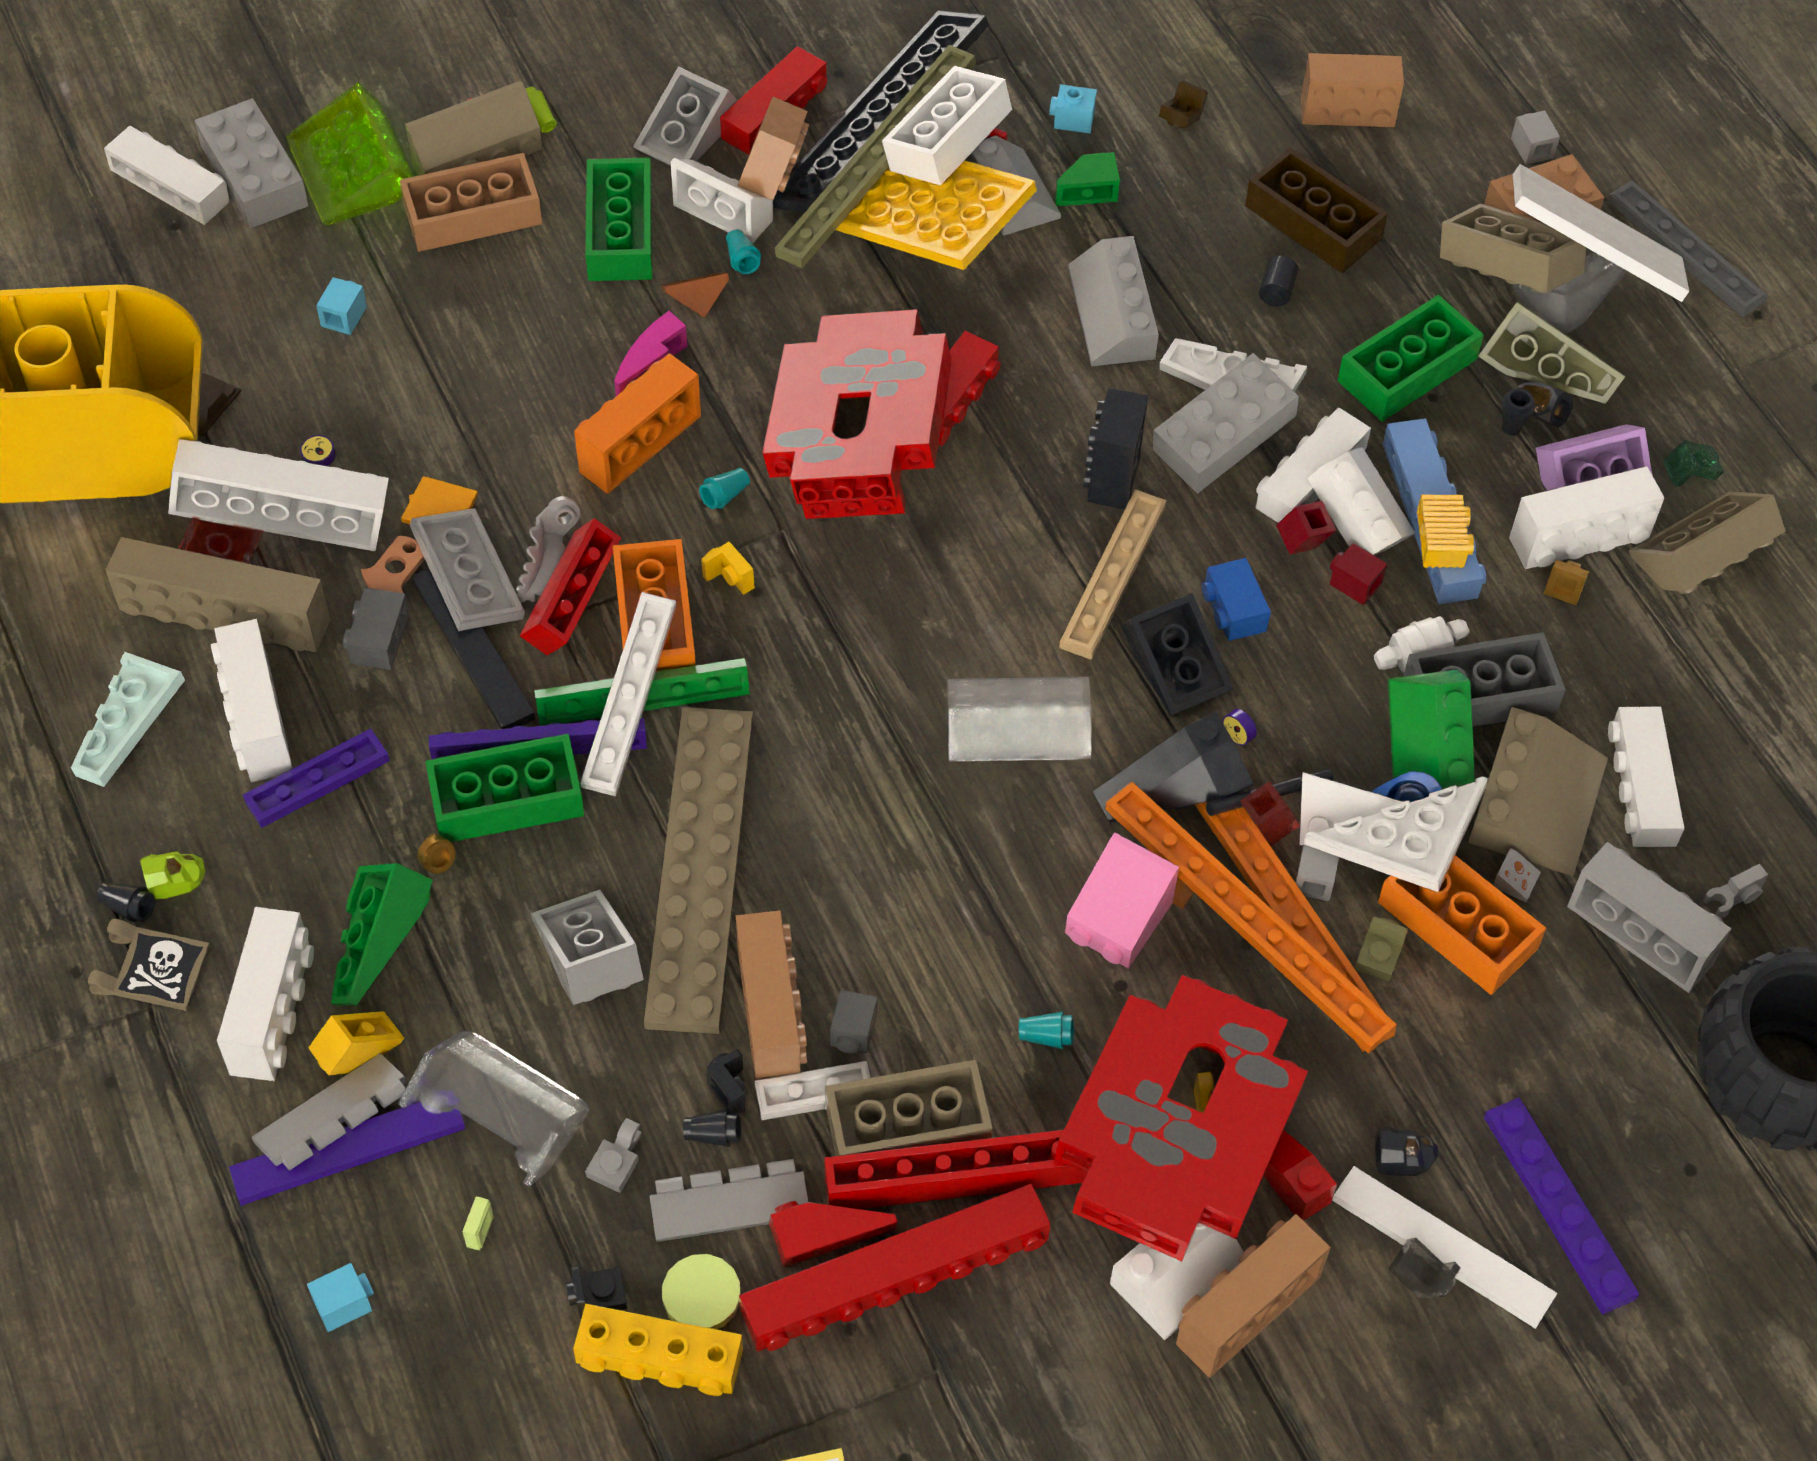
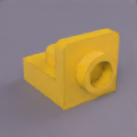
M730 542L719 548L711 549L701 559L702 573L706 581H710L722 574L726 582L730 586L735 585L743 595L755 588L753 568Z

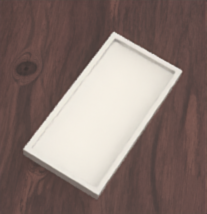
M1519 164L1513 173L1515 207L1679 301H1683L1689 293L1683 258L1680 255Z

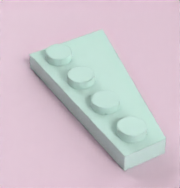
M124 652L120 660L122 668L118 676L113 675L108 686L110 694L105 704H100L95 714L98 720L93 730L87 732L71 766L75 776L104 787L185 681L181 671Z

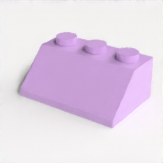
M1625 424L1536 448L1541 481L1547 491L1646 466L1652 474L1646 431L1643 427Z

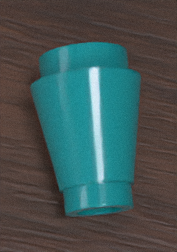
M739 229L730 231L726 236L731 267L741 274L755 272L760 266V251L746 237L743 231Z
M742 468L706 478L703 485L699 487L700 497L708 508L722 509L750 484V478Z
M1064 1011L1020 1018L1019 1040L1063 1049L1064 1045L1072 1046L1074 1041L1073 1015H1064Z

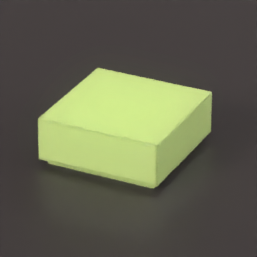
M475 1197L462 1231L466 1247L480 1251V1248L483 1247L494 1218L491 1203L488 1199Z

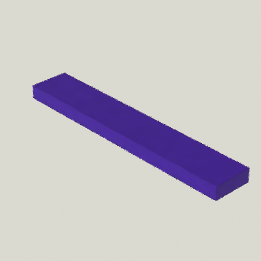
M453 1091L365 1120L353 1129L349 1126L344 1127L346 1134L320 1151L311 1143L308 1146L313 1155L291 1170H288L283 1163L275 1166L265 1154L229 1166L240 1205L248 1204L464 1130L465 1125Z

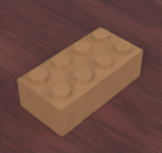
M524 153L399 180L404 208L418 252L542 224L539 196Z
M780 910L736 915L738 957L755 1080L800 1073V1064L807 1063L805 1048L807 1044L804 1023L802 1024L800 992L796 986L794 956L792 957L790 924H782Z
M1297 1214L1286 1223L1283 1220L1278 1221L1266 1234L1267 1240L1259 1247L1255 1245L1250 1246L1238 1259L1240 1264L1231 1272L1227 1269L1223 1270L1211 1282L1210 1287L1212 1289L1202 1298L1199 1295H1195L1183 1307L1181 1311L1183 1317L1178 1324L1179 1333L1176 1345L1209 1378L1320 1279L1331 1247Z

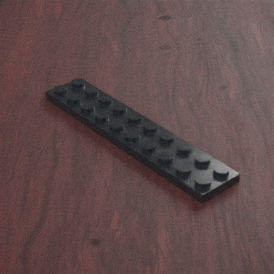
M937 11L793 167L784 192L778 190L773 199V208L805 213L948 45L966 51L978 40L979 36L989 26L986 16Z

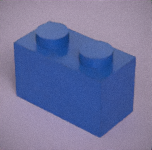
M1247 558L1207 567L1205 582H1202V593L1205 601L1211 602L1214 609L1216 626L1219 630L1223 629L1227 640L1231 641L1267 632L1271 611Z

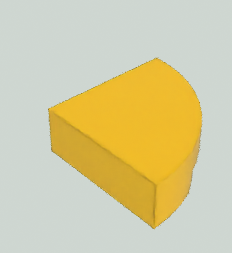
M1211 1072L1197 1073L1194 1095L1197 1111L1204 1113L1209 1102L1211 1091H1214L1213 1074Z

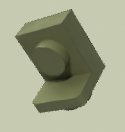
M1373 917L1354 969L1389 982L1408 929L1400 926L1394 920Z

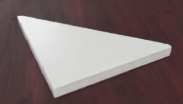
M1482 776L1476 778V782L1458 788L1454 785L1430 793L1429 797L1411 803L1409 800L1383 808L1380 813L1364 818L1358 816L1334 824L1333 828L1318 833L1314 831L1308 832L1305 835L1304 845L1438 892L1487 786L1488 778Z

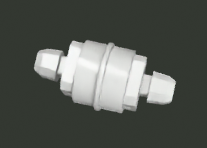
M1441 616L1434 619L1429 617L1419 622L1414 621L1409 626L1398 629V632L1392 634L1389 645L1379 649L1374 655V660L1379 669L1387 670L1396 667L1398 664L1399 669L1404 673L1409 654L1455 647L1454 644L1468 636L1469 628L1464 620L1459 619L1445 624Z

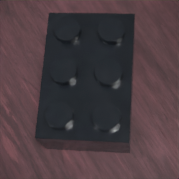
M1109 387L1105 401H1098L1095 420L1099 421H1096L1095 426H1092L1090 430L1088 446L1092 447H1089L1085 465L1087 470L1083 487L1089 488L1087 502L1126 509L1141 457L1149 395Z

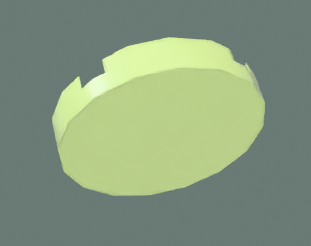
M710 1254L691 1255L679 1260L667 1272L662 1284L663 1306L669 1319L675 1322L717 1330L724 1327L735 1316L739 1307V1295H741L740 1281L734 1268L723 1259Z

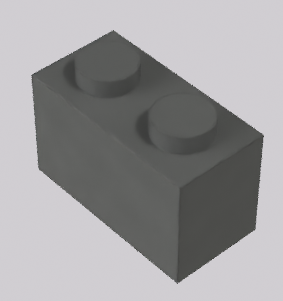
M364 588L361 600H356L352 613L354 621L351 629L347 628L345 631L343 648L347 649L351 664L392 670L409 617L406 595L404 593Z

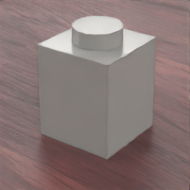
M1546 111L1528 113L1516 117L1511 140L1524 163L1527 165L1553 159L1560 135Z
M1303 845L1295 883L1305 897L1324 901L1330 900L1337 871L1338 856Z

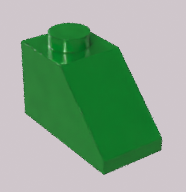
M1115 153L1082 155L1057 179L1055 205L1069 206L1118 202L1120 178Z

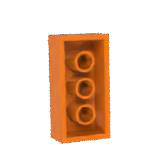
M669 353L662 360L653 363L648 371L636 381H631L624 391L613 400L605 402L601 409L591 418L582 421L574 431L579 473L609 494L701 417L698 374Z
M682 539L613 545L623 649L641 593L644 592L676 601L675 612L655 672L696 666Z
M1456 855L1438 892L1390 875L1384 881L1378 900L1381 906L1490 995L1501 987L1538 950L1546 931L1545 926Z

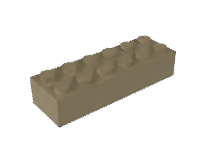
M124 537L120 538L106 568L119 610L133 616H149L165 623L176 622L186 624L198 630H214V628L257 619L264 644L274 643L288 646L295 651L307 650L316 653L331 620L321 579Z

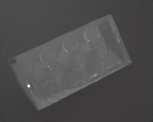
M1089 677L947 679L946 709L949 762L1091 759Z

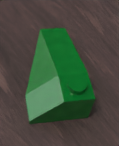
M398 863L358 867L346 904V912L351 914L349 929L346 928L342 931L341 942L346 944L345 956L337 963L331 1004L335 1006H357L419 919L423 909L427 906L433 879Z

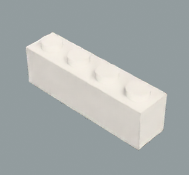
M129 126L104 148L111 171L203 225L230 203L227 183L222 176L217 173H211L201 167L195 160L187 159L178 154L171 146L159 143L146 132H140Z
M1339 407L1329 417L1324 416L1318 423L1315 432L1310 437L1304 436L1299 442L1296 451L1290 457L1285 456L1280 461L1276 472L1271 477L1265 476L1256 489V493H1258L1256 509L1279 523L1295 507L1314 503L1319 497L1307 478L1322 465L1347 451L1361 447L1365 450L1371 427Z
M1661 706L1619 707L1614 721L1609 722L1608 737L1610 742L1615 743L1616 751L1613 762L1615 772H1620L1621 776L1619 798L1621 803L1626 804L1627 812L1624 821L1626 833L1631 834L1633 847H1676L1684 831V823Z

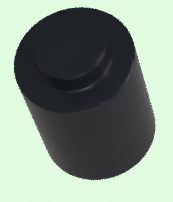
M1275 256L1269 259L1259 289L1260 298L1268 305L1274 307L1283 306L1290 301L1299 267L1294 260L1285 256Z

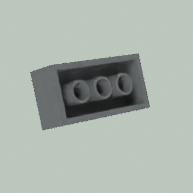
M1544 632L1409 654L1403 677L1451 670H1458L1470 680L1472 727L1507 721L1511 707L1540 716L1557 713L1566 690Z

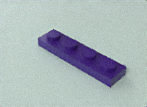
M370 728L243 794L244 802L260 827L263 828L390 761L389 756Z

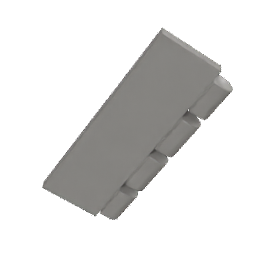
M379 1053L253 1135L252 1140L275 1166L283 1163L288 1170H291L313 1155L308 1146L311 1143L320 1151L346 1134L345 1129L341 1125L343 1122L353 1129L378 1112L374 1104L375 1101H378L385 1108L405 1095L407 1091L402 1084L406 1081L405 1077Z
M789 1159L766 1163L768 1177L761 1178L760 1167L757 1164L728 1169L730 1183L725 1184L722 1182L721 1170L690 1175L692 1189L684 1190L682 1176L655 1180L657 1194L649 1196L656 1242L768 1225L770 1214L776 1213L775 1208L779 1205L791 1201H797L798 1205L808 1202L803 1171L796 1172L794 1160Z

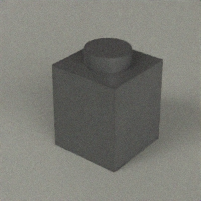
M840 990L830 1028V1046L837 1047L840 1051L851 1054L868 1052L877 1017V997Z

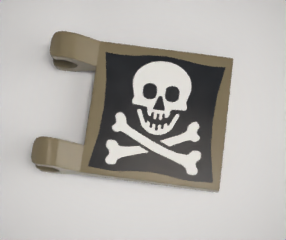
M112 919L107 927L109 940L117 944H131L118 979L107 973L94 970L88 978L90 992L100 996L116 995L187 1011L210 947L209 943L139 928L123 920Z

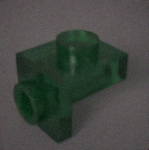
M1684 440L1663 460L1665 468L1673 484L1676 486L1684 484L1692 475L1716 480L1724 473L1719 462V455L1713 447Z

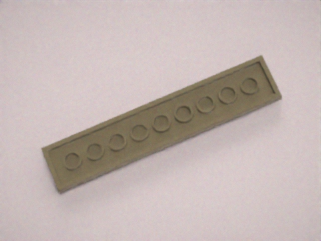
M682 707L644 1016V1029L720 1033L753 711Z

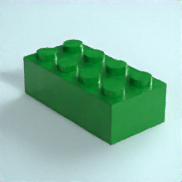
M650 158L587 159L585 256L588 281L653 280L652 173Z
M1437 295L1343 355L1337 381L1383 422L1476 361L1484 334L1440 295Z
M569 734L425 761L439 836L446 838L450 842L584 816L582 794Z

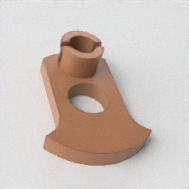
M398 536L374 566L368 569H361L362 577L368 588L403 593V586L425 558L416 540L406 536ZM394 560L401 561L402 565L405 566L402 572L395 574L388 572L386 567Z

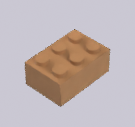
M1309 53L1301 94L1302 124L1395 127L1404 85L1402 56Z
M772 97L737 186L770 200L774 199L777 190L784 192L809 124L804 122L808 111Z
M1573 154L1528 168L1601 210L1604 196ZM1513 174L1490 181L1484 205L1541 222L1515 207Z

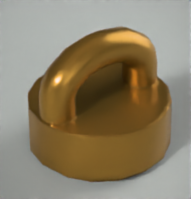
M433 833L421 844L417 857L420 865L428 872L440 874L452 866L456 857V850L449 840Z

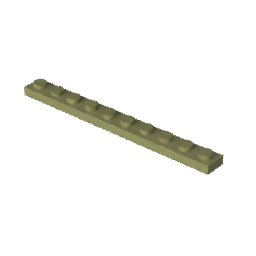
M948 45L775 247L776 257L803 269L889 167L882 140L954 66L972 70L976 65L975 55Z

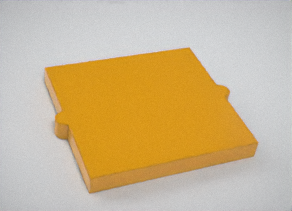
M423 476L414 494L409 495L410 502L401 520L403 523L410 524L412 518L471 509L478 497V491Z

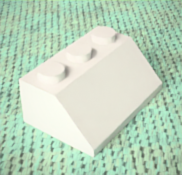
M672 159L671 177L674 206L728 233L739 229L743 231L752 243L773 221V200L737 186L738 180L731 179L709 166L689 159Z
M1363 447L1345 452L1322 465L1307 478L1320 501H1323L1328 514L1349 547L1354 543L1370 554L1377 556L1415 534V531Z
M1199 1223L1182 1262L1139 1243L1113 1266L1110 1285L1166 1340L1178 1329V1324L1183 1317L1181 1311L1185 1304L1195 1295H1199L1202 1298L1212 1289L1210 1284L1215 1277L1225 1269L1229 1272L1235 1269L1240 1264L1238 1259L1244 1252L1237 1239Z

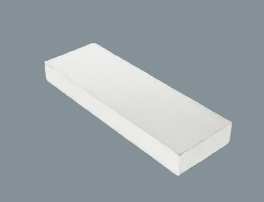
M867 1061L755 1080L761 1120L826 1109L825 1086L870 1078Z

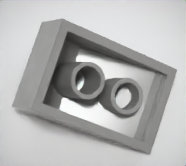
M678 66L633 148L670 167L673 158L689 159L697 162L721 137L720 116L738 100L728 89Z
M601 890L531 913L533 922L559 981L573 1005L591 1001L597 996L617 989H625L631 984L644 980L636 943Z

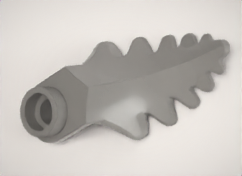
M565 496L554 498L536 517V526L529 530L535 544L527 548V553L533 560L523 565V569L527 571V574H522L519 577L522 585L516 588L517 596L521 603L526 600L534 602L536 594L541 596L566 549L563 543V536L580 518V508L571 498ZM568 512L566 516L559 517L561 513Z

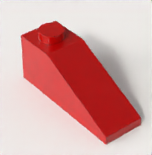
M1283 1130L1264 1178L1293 1215L1297 1214L1304 1221L1331 1204L1337 1183L1308 1149Z
M791 1201L775 1208L776 1213L770 1214L769 1226L783 1267L785 1268L893 1232L898 1221L895 1214L811 1202L798 1205L797 1201Z

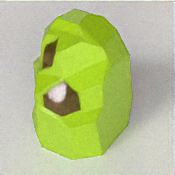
M176 851L161 855L150 854L140 860L147 889L154 895L155 899H167L191 892L201 884L206 872L203 859L194 854H180Z

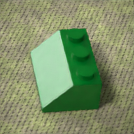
M1458 670L1389 678L1388 697L1393 779L1401 774L1417 771L1434 777L1442 788L1454 785L1464 786L1475 782L1470 680Z

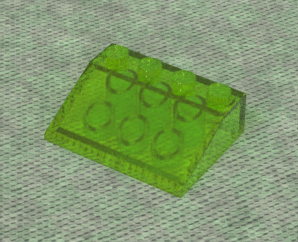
M359 82L285 136L322 223L326 226L396 203L402 198L399 180L414 177L380 101Z

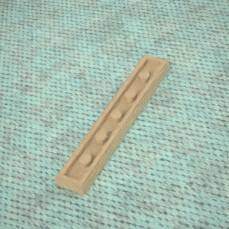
M1136 489L1134 490L1060 640V649L1092 660L1166 507V500Z

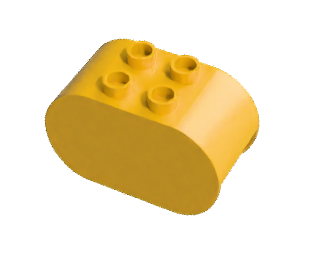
M135 285L0 290V503L135 497L154 494L171 487L172 470L179 439L197 441L203 339L196 321L184 307L160 292Z

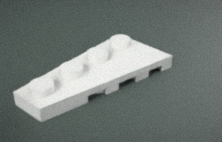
M1175 338L1160 361V370L1206 390L1245 360L1247 353L1238 351L1225 353L1217 351L1215 346ZM1267 357L1265 361L1261 360L1294 392L1306 375L1307 366L1295 364V367L1279 364L1280 360Z
M1302 772L1299 844L1304 845L1305 835L1308 832L1314 831L1318 833L1333 828L1334 824L1358 816L1364 818L1380 813L1383 808L1404 801Z

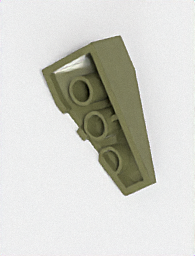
M1520 300L1516 302L1478 355L1505 375L1531 382H1540L1567 393L1605 404L1625 378V375Z

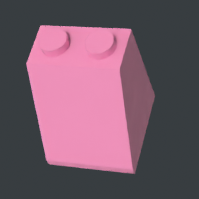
M1114 833L1067 915L1065 934L1076 944L1088 946L1101 953L1110 963L1121 964L1129 969L1173 903L1179 867Z

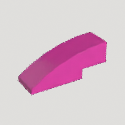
M670 311L654 321L627 352L614 380L616 396L624 391L631 381H636L646 373L653 363L662 360L669 353L674 356L687 347L686 325Z

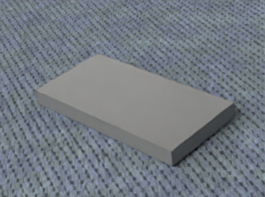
M475 508L411 519L410 528L458 631L523 619L525 614L523 606Z

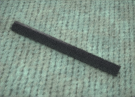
M1329 768L1310 773L1333 781L1334 779L1333 773ZM1302 776L1207 802L1206 811L1209 816H1214L1302 791Z

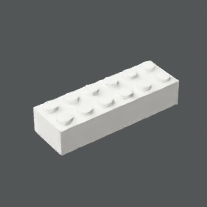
M179 439L172 470L168 514L376 551L389 478L370 473L365 474L343 470L338 467L311 464L305 461L284 459L268 454H257L235 448L209 445L199 441Z

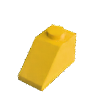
M384 1011L332 1015L308 1048L317 1059L319 1066L328 1075L346 1074L352 1072L379 1053L383 1055L401 1044L404 1037Z

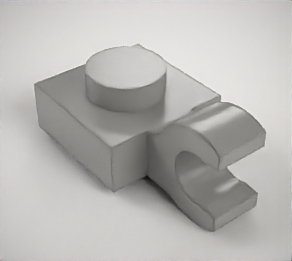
M1758 864L1730 878L1728 884L1710 889L1703 902L1708 904L1711 901H1719L1723 906L1717 909L1715 915L1724 918L1729 914L1732 906L1742 901L1748 904L1757 899L1763 892L1761 888L1768 874Z
M626 1118L618 1131L614 1144L604 1139L585 1171L586 1177L621 1193L639 1161L638 1155L631 1151L641 1137L642 1132L638 1130L640 1124Z

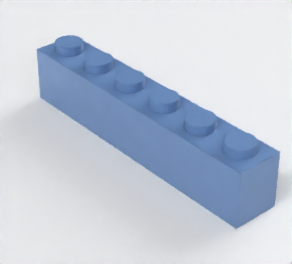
M1426 418L1387 424L1382 444L1408 519L1415 531L1414 536L1421 555L1417 516L1421 494L1457 495L1454 484L1449 483L1447 478L1446 461L1444 457L1439 456L1436 434L1434 431H1430ZM1475 540L1473 554L1467 556L1465 567L1461 569L1459 567L1426 568L1438 604L1478 599L1482 584L1486 583L1485 568L1483 564L1478 563L1476 557Z

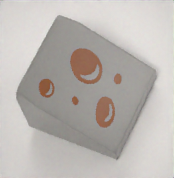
M1510 848L1493 886L1501 892L1527 902L1541 872L1521 854Z

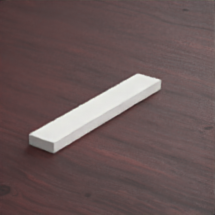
M644 592L641 593L580 782L581 788L616 796L675 612V600Z
M1353 1166L1333 1196L1332 1201L1535 1329L1557 1295L1552 1289Z

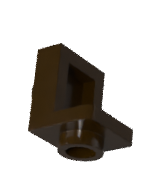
M1183 80L1179 82L1174 98L1162 104L1158 116L1166 119L1167 123L1172 127L1187 128L1200 120L1208 91Z

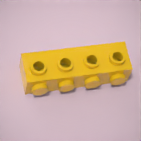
M585 1304L573 1350L576 1363L592 1372H603L604 1369L620 1372L623 1377L632 1380H642L643 1377L657 1379L661 1384L668 1387L681 1388L683 1385L697 1387L699 1391L707 1395L720 1396L722 1393L733 1394L743 1352V1340L741 1334Z

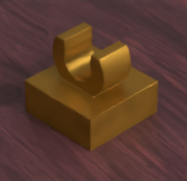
M1556 560L1543 594L1576 606L1589 571L1581 569V564L1568 560L1567 563Z

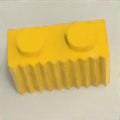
M1421 494L1417 516L1423 566L1425 568L1459 567L1460 569L1465 567L1467 556L1472 555L1474 551L1473 534H1467L1466 527L1470 525L1471 514L1470 507L1464 506L1463 495Z

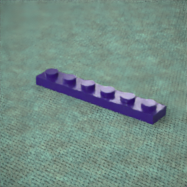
M644 718L640 719L631 750L647 749ZM587 720L583 723L572 724L551 723L547 726L536 727L515 726L511 729L500 730L479 729L475 732L463 733L443 732L439 735H428L429 750L432 760L569 734L573 755L588 754L591 751L600 721Z
M1520 1097L1486 1111L1485 1121L1601 1314L1603 1315L1635 1301L1639 1296V1292Z

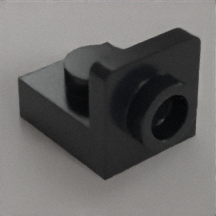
M739 1049L729 1054L722 1053L710 1062L709 1066H707V1085L725 1109L729 1108L731 1112L742 1113L745 1111L747 1089L737 1075L743 1070V1055Z
M579 1266L571 1268L573 1281L565 1282L569 1306L578 1305L580 1318H582L585 1304L615 1310L627 1309L620 1267L580 1274Z

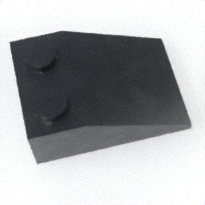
M1193 593L1132 617L1121 624L1136 661L1169 716L1234 689Z

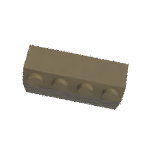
M1511 707L1468 843L1507 855L1509 849L1512 848L1530 863L1574 876L1608 758L1548 718Z

